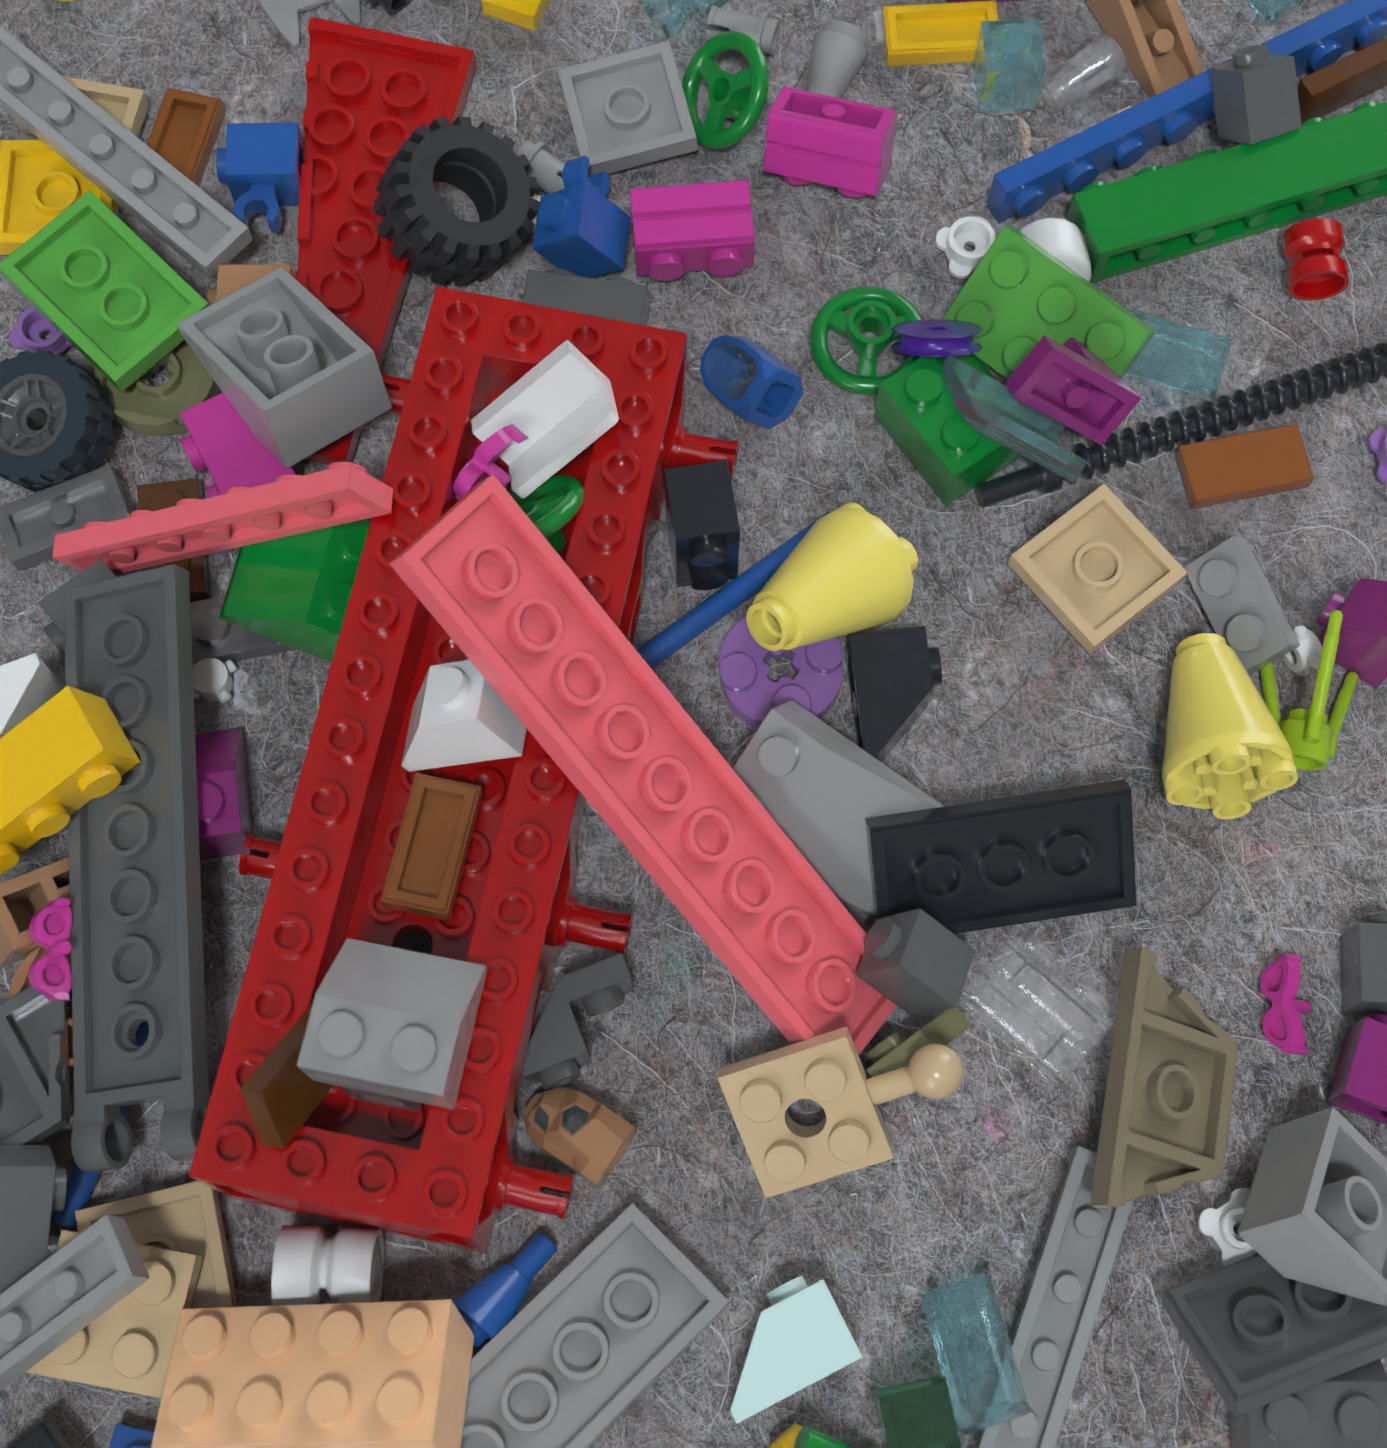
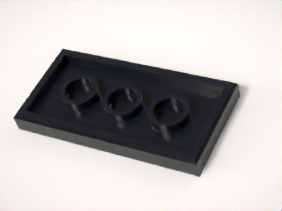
M1125 779L865 819L875 922L879 918L921 908L953 934L1137 906L1131 787Z

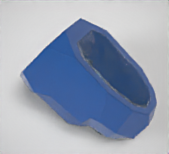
M728 335L714 338L701 357L700 371L705 387L728 408L746 421L768 429L773 428L789 418L803 395L801 377L795 370L781 362L763 346L754 343L750 339Z

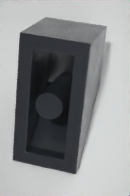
M925 626L852 633L848 637L845 660L857 746L880 762H883L927 708L934 685H941L942 665L938 647L928 648Z

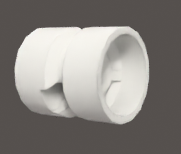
M282 1225L277 1236L271 1276L272 1306L380 1302L384 1270L382 1230L380 1228L341 1227L334 1237H328L321 1226Z

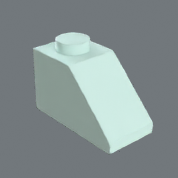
M803 1275L766 1294L771 1307L761 1311L729 1410L735 1424L862 1358L823 1279L808 1287Z

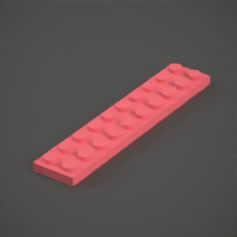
M492 474L483 479L390 563L391 567L788 1042L794 1044L847 1026L857 1053L860 1055L897 1006L856 976L865 952L864 941L867 934L495 475Z

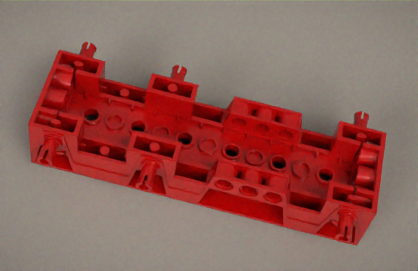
M436 286L411 379L390 376L387 373L381 372L392 406L386 412L401 415L382 480L383 483L393 488L392 511L390 514L372 517L282 842L249 834L243 844L244 848L250 849V853L241 852L240 875L271 879L188 1177H192L235 1200L363 1228H380L382 1232L487 1255L495 1221L499 1217L500 1211H504L507 1205L555 1215L560 1219L566 1218L570 1205L568 1198L544 1194L543 1192L551 1191L572 1196L575 1175H564L516 1164V1157H513L512 1149L519 1120L513 1111V1106L540 992L550 991L557 957H560L562 947H566L569 941L613 950L625 955L629 943L627 936L631 934L634 913H622L577 903V897L573 896L578 872L574 848L586 799L528 729H526L523 753L519 757L408 772L401 766L412 706L429 667L469 659L391 567L390 563L458 502L455 499L456 494L453 492L454 482L462 468L475 455V450L483 443L473 434L471 419L564 341L568 340L610 380L619 420L607 432L554 474L568 475L576 478L583 485L585 494L580 510L570 522L561 528L566 544L558 554L633 645L642 607L644 551L651 521H660L665 501L664 469L728 460L732 481L735 471L733 467L736 466L739 441H728L687 433L686 426L682 425L685 416L687 333ZM499 457L494 463L510 476L508 464ZM510 481V483L505 487V489H506L507 491L510 490V489H512V487H511V481ZM415 773L481 786L483 790L480 809L450 921L385 908L381 903ZM419 930L428 933L433 939V949L430 955L487 966L486 979L455 1109L390 1096L372 1098L366 1095L364 1091L334 1085L284 1149L264 1146L262 1144L240 1089L314 1002L319 986L347 938L396 948L398 941L404 934Z

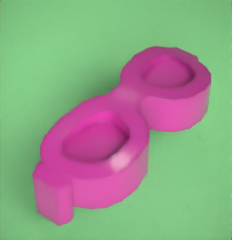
M513 424L505 426L488 437L475 450L473 458L459 472L453 485V492L456 494L455 499L459 501L474 486L485 479L487 474L489 476L494 474L505 488L512 478L494 462L514 442L519 444L528 439V437Z
M57 898L50 901L47 905L48 907L34 914L29 925L30 938L35 944L44 948L43 957L33 961L29 967V981L33 989L40 994L46 995L50 1002L69 1000V992L72 987L70 966L64 956L72 950L71 943L67 941L72 927V911L69 907L71 903L70 898Z
M1283 954L1277 956L1275 961L1269 964L1261 975L1260 991L1263 996L1272 1000V1007L1264 1014L1262 1020L1263 1032L1266 1039L1271 1044L1281 1047L1284 1053L1305 1055L1308 1054V1048L1304 1046L1305 1033L1299 1013H1310L1312 1006L1309 1001L1295 999L1299 989V964L1302 961V957Z

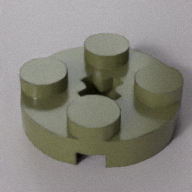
M183 340L122 393L95 367V377L100 380L98 384L106 388L111 397L108 400L110 406L114 408V420L123 427L143 435L189 434L180 412L218 395L220 389L186 340ZM160 365H166L171 378L161 386L152 387L150 382L144 379L146 373L154 374L158 371Z

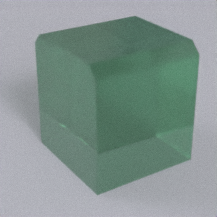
M945 1375L871 1391L882 1448H961Z

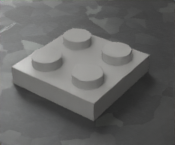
M669 41L557 70L580 157L585 155L589 158L588 176L602 171L610 174L698 150L697 137Z

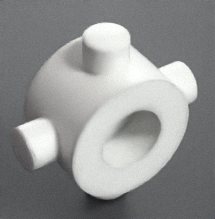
M1297 626L1293 631L1300 646L1282 656V658L1293 672L1298 673L1300 676H1306L1310 673L1309 668L1319 667L1322 645L1311 630L1306 629L1304 626Z
M205 658L193 664L194 700L200 696L207 701H220L223 704L232 698L230 694L233 686L231 673L237 670V667L231 659L223 663L215 658Z

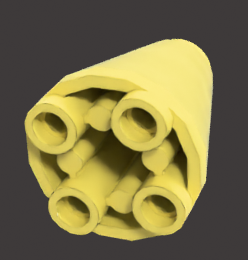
M849 502L818 519L757 594L753 605L750 606L746 615L749 632L761 647L770 651H778L780 649L791 650L887 624L901 616L911 602L914 583L912 572L918 566L917 552L908 540L897 537L880 518L866 512L861 505Z
M1214 633L1196 634L1178 644L1176 657L1172 664L1162 766L1165 796L1167 801L1174 805L1212 809L1213 815L1218 819L1225 820L1242 817L1251 811L1252 802L1275 793L1277 790L1289 788L1297 782L1299 777L1293 753L1234 649L1227 645L1225 638L1221 635Z

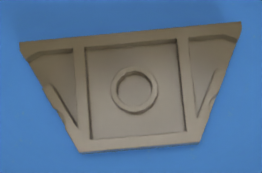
M1143 947L1124 952L1090 1206L1095 1208L1119 1207L1126 1205L1125 1202L1145 1196L1164 1194L1178 1190L1180 1186L1202 1183L1223 1177L1238 1044L1218 1023L1210 1021L1205 1016L1201 1004L1185 987L1173 989L1153 968L1158 958L1150 950Z

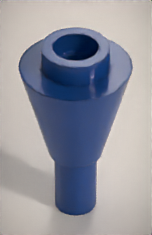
M537 1232L510 1264L505 1263L452 1299L474 1334L473 1350L479 1352L484 1345H487L516 1316L531 1287L529 1283L557 1252L555 1245L543 1234Z

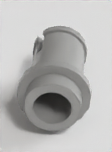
M712 5L708 14L707 24L713 25L711 29H705V42L723 32H742L753 38L759 44L763 53L774 54L780 33V20L771 18L770 12L763 11L760 16Z
M527 140L516 152L517 156L525 154L531 164L525 171L527 176L536 177L538 188L547 194L565 189L562 178L565 163L547 152L548 146L543 141L535 144Z

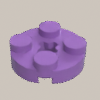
M744 617L729 631L721 646L719 653V681L724 691L725 700L737 717L754 728L758 729L772 708L791 700L819 719H822L835 704L841 690L843 680V647L837 638L791 650L780 649L778 651H770L761 647L753 639L747 626L746 617ZM782 656L791 659L792 669L798 673L794 679L783 676L778 682H774L768 678L770 667L766 662L769 659H779Z

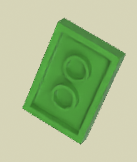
M90 190L0 262V272L3 277L121 393L185 340L180 334L177 323L209 306L187 282Z
M1004 225L942 318V320H958L980 325L983 330L981 333L975 334L974 341L983 348L973 354L1007 380L1044 335L1061 345H1064L1071 337L1077 339L1123 379L1156 333L1153 328L1012 225Z

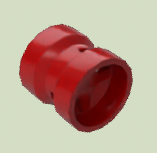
M1313 218L1298 222L1284 232L1282 236L1284 254L1291 261V266L1286 273L1288 291L1291 296L1301 300H1321L1335 296L1347 288L1350 283L1347 262L1340 257V253L1345 247L1342 224L1333 219Z

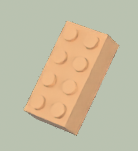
M451 1299L180 1309L151 1448H461L474 1334Z

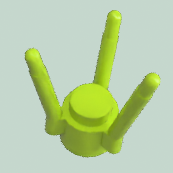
M1339 610L1332 611L1329 617L1310 709H1292L1289 711L1288 719L1281 722L1274 663L1272 662L1260 669L1264 702L1289 743L1296 769L1323 770L1327 768L1328 760L1335 758L1337 738L1358 682L1359 676L1356 672L1350 671L1347 673L1328 720V715L1324 712L1343 614Z

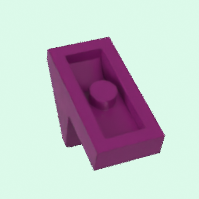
M1044 335L1005 383L1011 395L1017 400L1100 445L1108 439L1142 399L1134 388L1080 341L1072 337L1064 345H1061Z

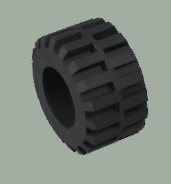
M445 116L434 119L429 127L424 124L414 130L409 139H406L385 168V172L380 177L376 187V191L380 194L374 201V213L384 217L377 226L382 239L391 237L394 244L390 248V252L395 258L399 260L404 255L412 262L408 270L418 276L424 270L431 273V282L444 285L452 277L455 286L468 285L474 277L478 282L488 278L517 250L530 235L535 225L532 220L538 214L540 202L533 199L532 196L539 188L536 177L527 176L525 172L531 164L525 154L517 156L511 148L516 143L505 135L501 140L493 134L495 127L484 121L477 128L472 126L471 117L457 116L454 122L450 124ZM433 182H444L454 185L467 194L477 209L480 222L464 221L446 210L435 193Z

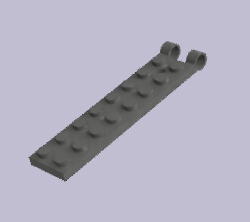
M171 564L63 590L65 686L68 685L104 698L140 760L137 765L121 776V782L114 790L104 796L91 799L70 816L68 823L70 909L72 911L71 967L75 1126L71 1137V1149L76 1164L82 1171L87 1173L120 1169L130 1160L133 1149L132 1132L127 1120L120 1115V1106L163 1100L164 1113L160 1125L161 1140L168 1156L178 1161L194 1158L209 1104L189 571L176 564ZM146 1020L149 1024V1034L145 1044L140 1046L136 1041V1030L139 1024Z

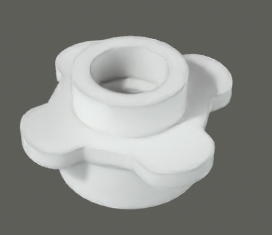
M968 216L954 222L951 228L944 227L940 229L936 235L935 244L938 249L945 252L950 262L948 266L949 273L955 278L966 279L976 269L996 239L994 229L986 219ZM971 245L975 247V250L971 252L966 251L964 246Z
M1238 1188L1232 1191L1227 1203L1217 1209L1207 1208L1203 1210L1198 1218L1200 1232L1208 1236L1212 1247L1221 1254L1220 1261L1224 1267L1252 1257L1257 1253L1241 1236L1236 1235L1233 1230L1235 1223H1241L1250 1194V1189Z

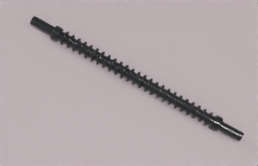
M1384 342L1377 343L1374 347V352L1370 348H1362L1358 356L1354 353H1347L1343 358V362L1337 358H1332L1327 363V368L1321 363L1315 364L1311 373L1305 368L1299 369L1296 373V378L1291 374H1284L1280 379V384L1274 379L1267 380L1264 389L1258 384L1252 385L1248 394L1243 390H1236L1232 400L1227 395H1221L1217 400V405L1207 400L1203 402L1201 410L1196 406H1189L1186 409L1185 416L1179 411H1173L1169 421L1162 416L1156 417L1154 426H1151L1148 422H1141L1137 432L1131 427H1125L1121 437L1113 432L1102 445L1091 440L1089 448L1083 443L1076 444L1073 453H1070L1065 448L1060 449L1057 458L1050 453L1042 455L1048 459L1046 461L1050 462L1051 465L1038 458H1033L1030 467L976 484L975 495L977 501L984 508L1035 490L1042 494H1047L1061 489L1063 481L1070 485L1076 484L1078 475H1082L1085 479H1091L1095 469L1101 474H1107L1111 464L1118 469L1124 468L1128 458L1133 463H1139L1142 460L1143 453L1149 458H1154L1157 456L1159 448L1166 453L1172 452L1176 442L1179 446L1190 443L1191 437L1197 442H1202L1205 440L1207 432L1214 437L1219 436L1223 426L1228 431H1235L1239 421L1243 425L1249 426L1253 423L1254 416L1263 421L1268 419L1270 411L1275 415H1282L1286 410V405L1292 410H1297L1300 408L1302 400L1306 404L1311 405L1316 402L1318 395L1324 400L1330 399L1333 395V390L1338 394H1345L1349 389V385L1354 389L1362 388L1365 380L1370 384L1377 383L1380 375L1387 378V344Z

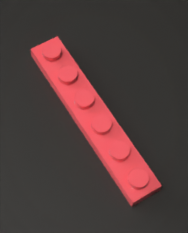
M335 462L329 464L326 470L302 476L293 474L281 475L275 479V482L252 488L231 487L225 491V494L202 500L182 499L173 507L156 511L137 510L131 512L127 518L111 522H87L81 529L55 535L52 558L81 572L102 558L113 574L118 575L390 514L392 511L393 488L369 475L367 470L359 464Z

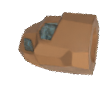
M556 1087L533 1096L522 1111L526 1132L533 1142L548 1156L598 1189L610 1176L637 1134L635 1126L603 1104L594 1101L576 1089Z

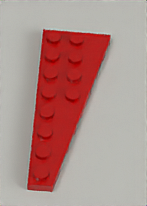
M311 17L308 25L310 36L309 60L306 62L305 74L307 99L306 110L303 113V129L305 132L304 158L300 171L298 210V273H295V279L374 351L379 369H381L411 274L408 268L412 262L404 255L397 260L390 252V248L394 244L392 238L382 239L377 226L384 217L374 213V201L380 194L376 191V187L380 177L385 172V168L414 130L423 124L429 127L434 119L445 116L450 124H452L457 116L461 115L476 67L475 52L471 49ZM433 182L435 193L439 182ZM362 427L349 432L303 460L325 465L335 462H352Z

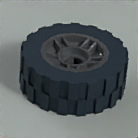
M38 349V352L34 353L26 350L17 353L18 356L12 359L6 358L1 361L0 477L24 489L36 492V490L42 491L93 471L98 462L102 463L107 454L105 451L109 441L112 442L114 434L112 420L115 419L114 408L110 406L108 400L111 397L107 389L98 384L100 380L60 354L55 355L49 350Z

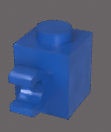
M298 122L227 123L226 147H218L216 153L217 175L221 184H228L235 203L233 209L234 216L247 227H249V219L252 215L263 212L267 214L271 233H279L283 223L279 206H299L300 171L304 158V141Z
M584 155L565 163L562 172L565 189L540 197L532 249L559 269L568 270L580 277L594 278L624 269L631 217L605 197L610 184L607 172L602 171L588 176L589 158Z

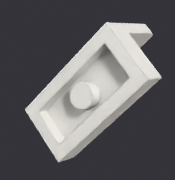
M566 340L471 419L473 434L482 442L498 430L511 424L528 437V439L519 444L514 442L500 456L508 464L510 477L512 478V491L521 499H524L618 422L619 416L610 380L572 343Z

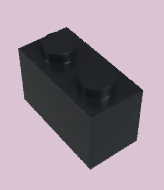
M728 460L664 469L666 525L677 587L691 586L695 590L719 588L725 585L728 580L738 577L740 528Z

